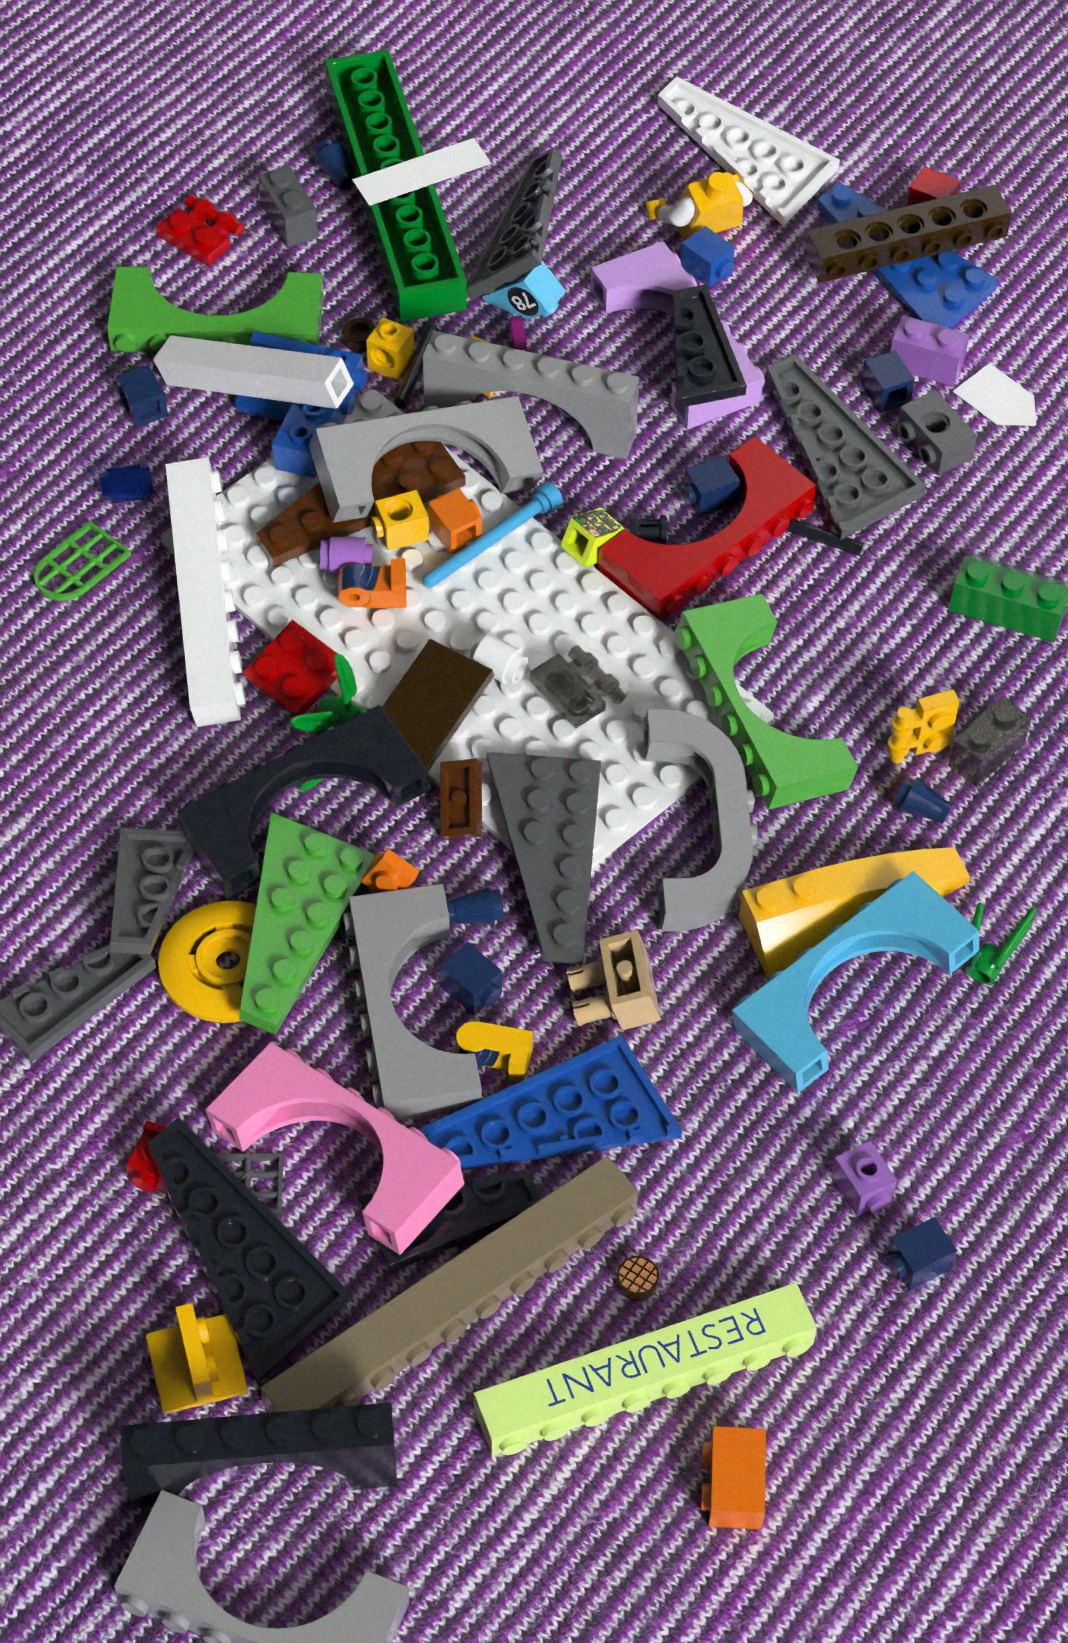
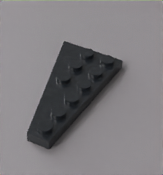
M178 1117L147 1143V1151L258 1385L349 1303L352 1294Z

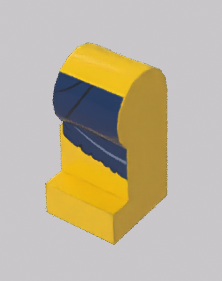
M471 1021L463 1024L456 1033L457 1054L475 1053L478 1068L485 1065L491 1068L508 1071V1081L519 1083L526 1079L533 1052V1031Z

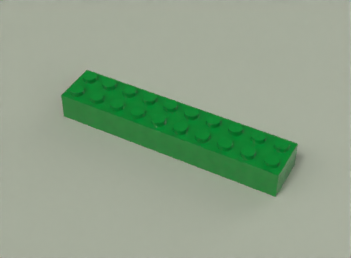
M389 49L325 60L327 93L355 178L424 155ZM434 184L371 206L368 205L359 191L400 322L467 310V281Z

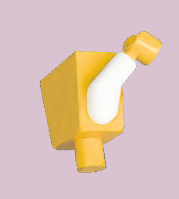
M714 172L709 178L687 185L678 202L673 207L666 205L665 198L645 203L649 220L659 218L665 223L676 226L683 241H685L704 226L718 233L742 225L743 206L746 207L752 202V193L740 182L737 173L731 175L729 172Z

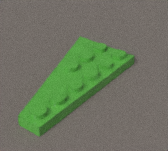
M271 812L239 1020L276 1035L342 923L343 913L349 911V897L357 896L364 884L361 880L376 854Z

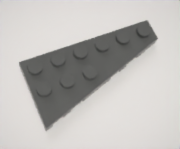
M796 354L768 367L766 378L814 484H816V488L840 541L925 495L926 485Z
M487 752V764L489 771H491L496 796L503 812L504 824L517 870H519L523 883L524 895L531 911L532 923L543 961L583 964L601 760Z

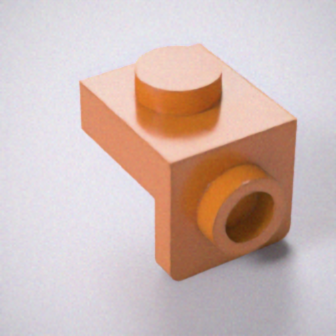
M387 848L383 854L378 853L373 858L361 882L376 893L407 889L415 881L419 870Z

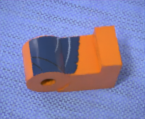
M405 558L391 559V565L366 567L361 564H349L342 567L338 573L339 601L348 607H407Z

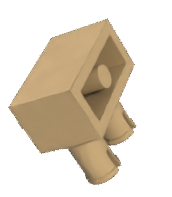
M638 930L600 939L599 943L602 954L600 961L575 968H567L568 981L573 993L606 983L608 988L606 989V994L580 1001H572L578 1026L612 1016L614 1020H618L622 1030L661 1020L649 955Z

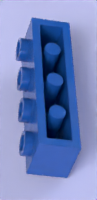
M322 346L318 355L342 358L354 384L337 409L308 404H292L271 444L276 470L312 478L316 477L317 471L309 449V443L316 428L326 423L341 425L346 416H350L353 413L355 398L359 391L365 389L368 379V373L364 370L361 354Z

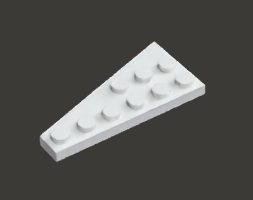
M679 77L672 80L658 94V105L727 172L731 173V175L737 173L740 182L751 191L752 196L782 226L839 169L840 159Z

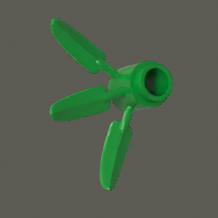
M334 654V663L342 695L326 696L320 704L317 713L302 714L291 718L290 723L294 728L308 732H322L327 728L337 727L347 722L359 711L370 709L352 700V697L357 693V686L352 668L343 655ZM325 778L303 782L297 789L308 791Z

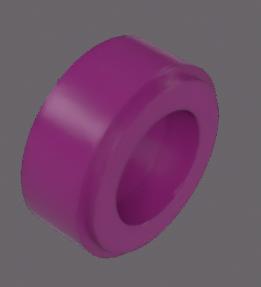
M522 315L511 316L508 320L513 348L525 350L527 349Z

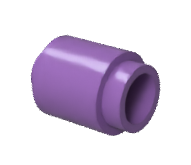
M330 537V540H321V569L330 570V573H339L342 567L349 564H361L366 567L373 566L374 548L373 545H367L366 537Z

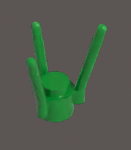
M983 903L976 905L972 925L979 932L984 910ZM1035 907L1029 909L1001 949L993 944L983 943L982 947H979V951L968 960L969 963L965 969L966 973L980 983L993 985L1004 963L1032 927L1031 920L1036 915L1037 909Z

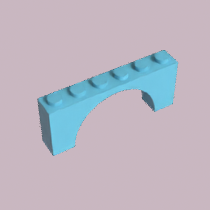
M912 871L905 878L893 881L888 886L886 892L875 901L863 904L856 915L844 925L839 924L832 928L826 938L814 948L809 947L802 951L796 961L784 971H777L772 974L765 985L754 994L742 997L732 1010L734 1029L799 1093L829 1070L827 1049L814 1034L807 1017L811 998L820 982L829 972L841 963L862 954L896 951L913 954L929 960L950 975L979 951V930L915 871Z

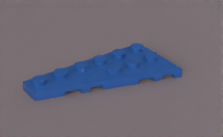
M840 181L818 198L817 209L830 224L887 211ZM952 250L871 271L897 302H903L910 310V317L950 329L955 327L997 289L998 284L997 278Z

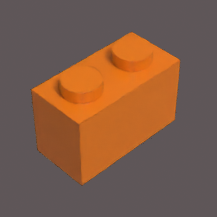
M713 1426L711 1442H703L702 1468L710 1469V1484L702 1483L701 1510L709 1511V1527L762 1530L765 1515L766 1429Z

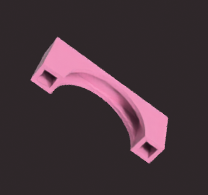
M272 1042L206 1109L212 1131L242 1152L269 1132L289 1124L304 1121H330L343 1124L369 1138L383 1157V1171L375 1195L362 1211L368 1235L399 1255L404 1252L464 1185L460 1166L461 1162L451 1150L445 1147L439 1149L428 1142L425 1135L414 1127L406 1128L398 1123L394 1116L382 1107L376 1109L365 1102L364 1098L353 1088L348 1087L345 1089L341 1087L323 1069H313L305 1064L301 1057L293 1050L288 1048L283 1050Z

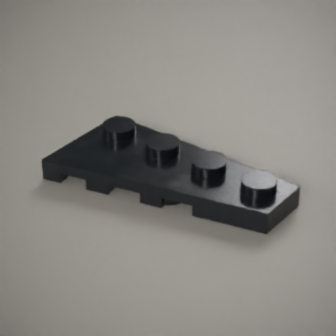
M707 285L674 290L672 304L678 408L746 395V382Z
M527 1169L474 1177L473 1182L464 1183L401 1255L375 1238L374 1240L389 1272H393L493 1232L542 1198ZM372 1193L357 1195V1202L361 1212L373 1198Z

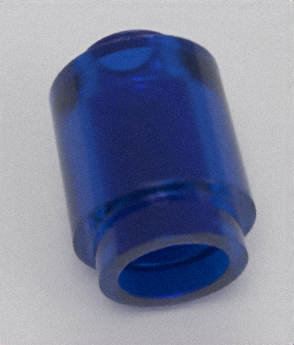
M140 464L105 468L106 476L99 477L102 497H109L111 504L144 500L146 495L154 494L149 466L140 467Z

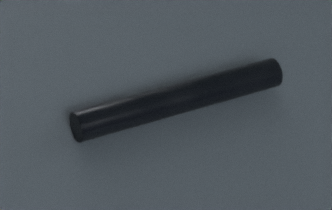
M434 324L426 325L393 400L397 407L405 408L423 369V354L433 330L439 332V328Z
M793 518L789 520V526L786 530L787 532L857 556L861 555L865 543L848 537L840 541L837 533Z

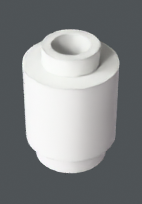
M490 634L483 639H477L470 651L471 659L492 669L494 673L493 678L504 684L508 682L516 684L519 682L528 665V657L522 655V650Z

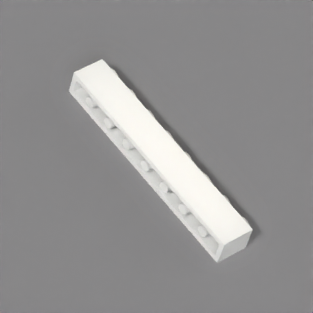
M209 457L165 464L190 710L196 727L241 720L240 705L246 704L243 683H237L236 674L242 673V663L239 651L233 650V643L239 642L236 621L230 620L229 612L236 611L233 591L232 589L227 590L226 582L232 581V573L229 559H223V552L229 551L226 530H220L219 523L226 521L222 499L217 500L216 493L222 492L219 470L212 471Z

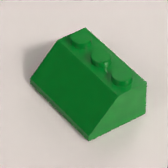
M970 553L964 557L955 579L949 611L1055 643L1068 608V582Z

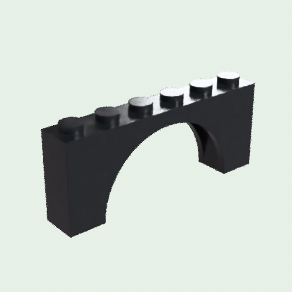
M380 704L369 710L359 711L347 722L337 727L325 729L318 737L303 745L291 747L284 755L270 762L258 764L246 775L236 780L224 782L217 790L202 798H194L188 801L183 808L177 810L181 831L226 899L260 882L258 861L251 849L253 830L264 809L273 799L287 789L315 779H349L375 789L388 799L395 809L429 791L426 768Z
M391 1402L121 1426L122 1470L133 1509L153 1507L161 1490L179 1496L186 1486L203 1476L227 1468L257 1463H301L327 1468L346 1477L352 1484L353 1490L397 1486Z

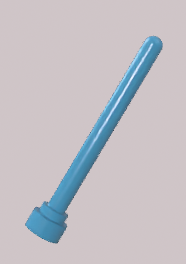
M546 481L534 489L530 502L424 575L422 578L423 586L426 588L434 587L536 514H550L563 505V498L558 488L551 482Z

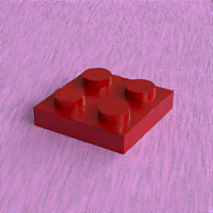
M291 620L242 674L248 682L295 717L305 714L338 678L334 663V654L338 653L294 620Z

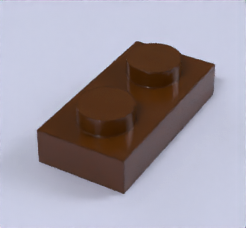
M477 758L440 762V837L445 840L482 837V762Z

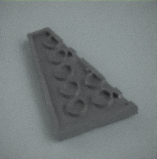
M554 147L530 160L467 282V296L471 300L483 294H492L500 285L506 282L513 283L522 274L542 264L562 160L561 154Z

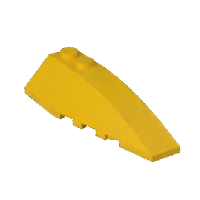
M955 847L920 849L850 860L742 891L739 918L767 978L777 971H784L796 961L802 951L809 947L814 948L826 938L832 928L839 924L844 925L856 915L863 904L875 901L886 892L888 886L893 881L905 878L912 871H915L942 897L969 883L971 877Z

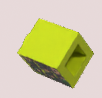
M598 508L571 517L560 546L581 565L587 567L599 562V548L623 532L625 528L602 508Z

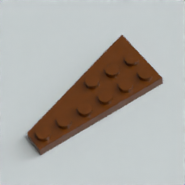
M414 405L405 413L409 414L419 411ZM414 441L405 443L387 452L374 465L371 481L374 503L367 517L332 523L319 482L256 533L257 543L272 566L275 567L320 548L321 540H330V537H346L371 526V517L376 516L375 501L417 490L422 503H425L465 486V475L441 442Z

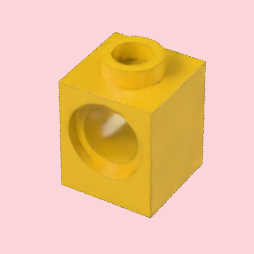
M382 318L366 340L368 369L399 381L414 355V329Z
M417 490L375 501L376 516L371 517V524L376 538L382 537L387 551L429 540L428 515Z

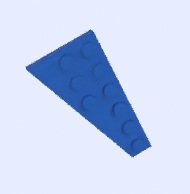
M622 1035L418 1129L431 1144L439 1149L445 1147L451 1150L459 1158L461 1170L681 1138L682 1129Z

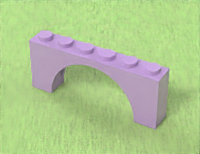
M664 241L591 267L590 292L606 314L623 309L644 308L659 310L673 315V291L697 286L694 277L691 274L688 275L681 266L678 255L675 252L672 253ZM721 320L746 382V395L678 408L676 381L672 382L671 407L687 430L761 402L762 386L765 384L764 375L758 366H754L750 361L743 344L737 343L725 320Z

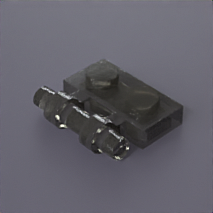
M579 645L574 646L568 652V656L572 659L571 662L568 663L559 653L529 671V681L575 729L605 711L606 701L602 697H608L616 705L623 702L626 698V693L619 687V681L611 673L606 674L598 666V659L591 652H585ZM582 676H588L593 683L588 684Z

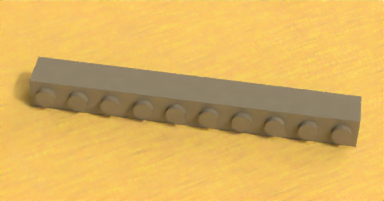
M607 1155L260 1387L263 1406L269 1413L358 1405L361 1398L373 1389L381 1390L391 1384L396 1378L397 1373L407 1366L421 1364L429 1357L432 1349L444 1341L449 1343L459 1338L473 1321L479 1317L486 1319L493 1315L501 1306V1302L513 1294L519 1296L528 1291L535 1283V1279L547 1271L553 1273L562 1268L568 1261L569 1256L579 1249L587 1250L593 1247L607 1230L615 1225L621 1227L628 1223L637 1211L638 1190Z

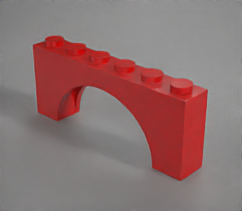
M755 436L729 454V464L740 480L739 493L744 505L737 517L726 528L704 540L681 545H664L649 542L624 530L599 548L598 571L658 620L662 621L668 615L678 613L687 601L695 595H701L706 592L711 583L719 577L729 575L738 563L748 556L752 557L757 554L762 546L773 537L781 536L787 530L790 519H803L813 510L816 484Z

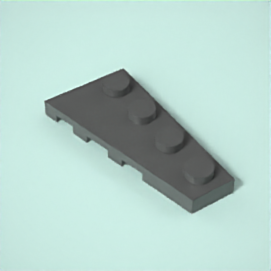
M120 828L110 953L151 954L195 851L182 831Z
M109 944L83 956L82 962L68 969L60 967L49 972V978L27 987L25 983L10 990V996L0 1000V1033L32 1063L156 968L155 960L151 955L110 953Z

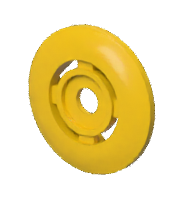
M220 901L203 905L184 915L167 933L159 951V975L167 995L186 1013L196 1018L216 1023L242 1021L239 1020L243 987L240 986L244 985L256 911L255 904L243 901ZM198 946L196 954L190 955L193 952V950ZM227 951L235 952L240 957L239 964L232 969L220 968L216 963V959L221 953Z

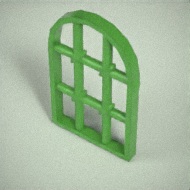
M89 521L38 563L34 572L36 588L43 596L51 600L67 601L75 599L89 591L90 588L129 558L131 551L93 522ZM89 530L97 534L82 547L75 543ZM101 538L111 544L97 557L88 552L89 548ZM69 546L74 548V553L60 565L53 561L54 558ZM117 548L122 552L108 566L102 563L103 558ZM82 554L88 559V564L74 575L66 571V566ZM47 564L53 567L50 573L40 581L38 580L41 570ZM96 565L102 569L87 583L84 584L80 581L81 576ZM58 573L66 577L65 582L53 592L42 587ZM72 583L79 587L73 592L60 594Z

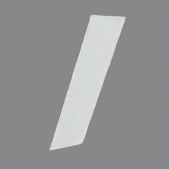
M475 138L352 180L368 205L371 206L492 163Z

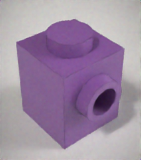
M871 1140L835 1157L831 1177L856 1216L869 1210L872 1213L878 1212L890 1204L893 1199L897 1179Z

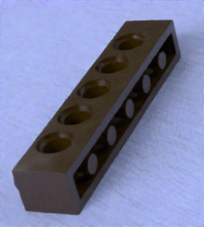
M992 185L807 230L804 256L818 283L1007 237L1012 212L997 186Z

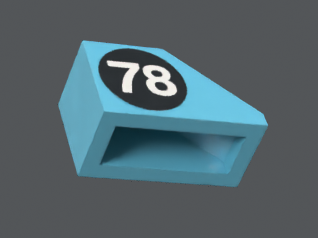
M542 261L541 265L522 274L515 282H506L500 285L492 294H483L482 298L487 303L512 314L522 315V318L529 320L540 315L544 318L552 314L559 306L557 301L566 290Z

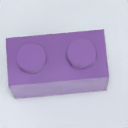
M903 315L893 336L890 352L896 350L912 375L954 387L965 362L970 334Z

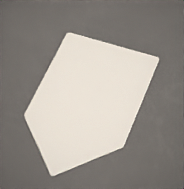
M992 364L986 365L953 390L956 395L996 425L1036 426L1034 395Z

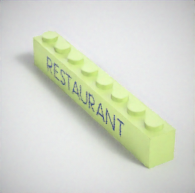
M793 1283L474 1392V1412L491 1456L500 1453L504 1455L516 1454L524 1450L529 1443L543 1438L546 1441L556 1440L566 1435L569 1429L584 1424L587 1427L599 1425L605 1422L610 1415L624 1410L629 1413L637 1412L647 1407L650 1401L665 1396L669 1399L680 1397L693 1386L705 1382L709 1385L720 1383L726 1380L731 1373L745 1368L749 1371L758 1370L766 1366L771 1359L783 1355L788 1357L798 1356L806 1352L813 1345L817 1326L797 1283Z

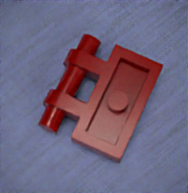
M189 195L185 205L192 209V211L187 213L177 208L156 226L157 237L209 266L230 248V240L226 235L230 232L236 236L242 235L245 225L237 221L236 216L230 212H221L216 209L214 204L206 198L199 199L194 195ZM209 219L215 224L212 227H210L209 225L205 224L204 221Z

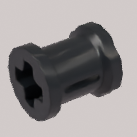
M630 515L629 532L643 540L666 545L667 516L660 515L659 519H647Z

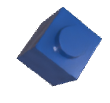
M704 226L682 242L681 266L685 271L710 288L718 281L725 280L732 273L735 247L707 226Z

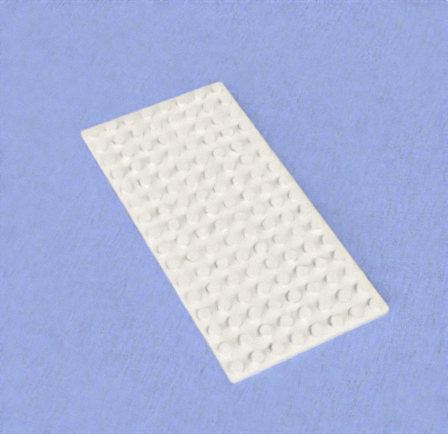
M368 390L355 399L353 413L350 416H346L343 424L352 423L362 417H370L371 419L384 418L394 412L402 411L378 391ZM445 447L465 475L466 485L461 487L460 490L468 500H474L480 510L482 535L521 508L505 494H501L500 490ZM272 457L217 495V500L222 499L226 519V521L219 522L220 530H226L229 551L223 552V559H229L232 573V581H227L226 587L227 590L232 589L235 609L272 641L291 620H294L335 652L343 655L349 662L356 681L357 693L352 697L353 701L370 709L379 704L382 707L429 639L470 658V651L476 640L479 638L483 639L490 634L522 650V655L528 657L525 673L516 684L511 682L504 684L494 678L491 680L427 773L428 778L440 788V762L475 758L481 761L482 825L511 851L503 812L497 799L493 777L487 764V752L601 760L592 868L703 780L697 771L685 764L669 761L646 762L643 725L647 709H671L691 713L707 720L722 731L721 721L714 707H710L707 703L705 690L699 679L693 676L690 662L684 651L678 648L674 632L592 565L587 567L581 565L560 546L562 541L533 517L432 588L423 586V576L454 554L451 555L430 527L429 540L387 551L382 537L376 538L372 525L346 537H366L367 545H373V566L391 565V559L405 558L407 607H348L343 605L338 599V573H330V570L321 569L320 548L273 567L257 543L256 533L319 483L318 474L315 478L276 470ZM430 500V501H428V502L423 503L424 508H425V510H426V512H427V515H428V503L431 502V501H433V500ZM171 527L161 535V541L174 554ZM338 678L328 688L334 696L342 695ZM735 682L741 698L749 709L765 723L771 725L774 718L773 712Z

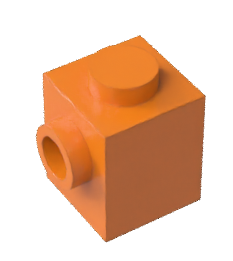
M460 488L448 494L440 495L428 503L429 527L451 555L460 551L482 535L480 510L475 501L472 499L468 500Z

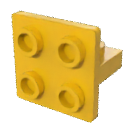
M192 1303L177 1306L175 1308L179 1326L151 1332L146 1335L163 1413L169 1414L245 1395L248 1392L236 1338L225 1315L207 1319L205 1317L196 1318Z

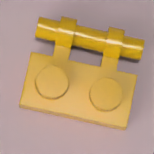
M954 689L918 699L915 709L911 710L908 707L898 709L897 714L892 718L891 732L893 735L889 737L887 745L891 762L896 764L903 762L904 757L907 756L911 748L915 755L926 752H938L946 746H950L959 706V699Z

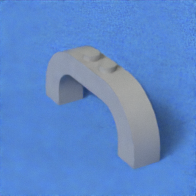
M647 709L643 725L646 762L669 761L685 764L702 776L709 790L716 864L708 872L697 877L663 878L658 894L661 932L697 929L721 918L733 907L742 893L752 862L753 847H756L758 838L756 823H750L749 814L753 812L754 808L753 790H747L744 766L737 749L719 728L691 713L671 709Z

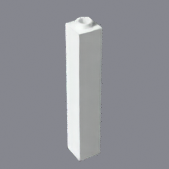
M170 335L153 359L166 385L334 409L339 407L354 384L340 357Z

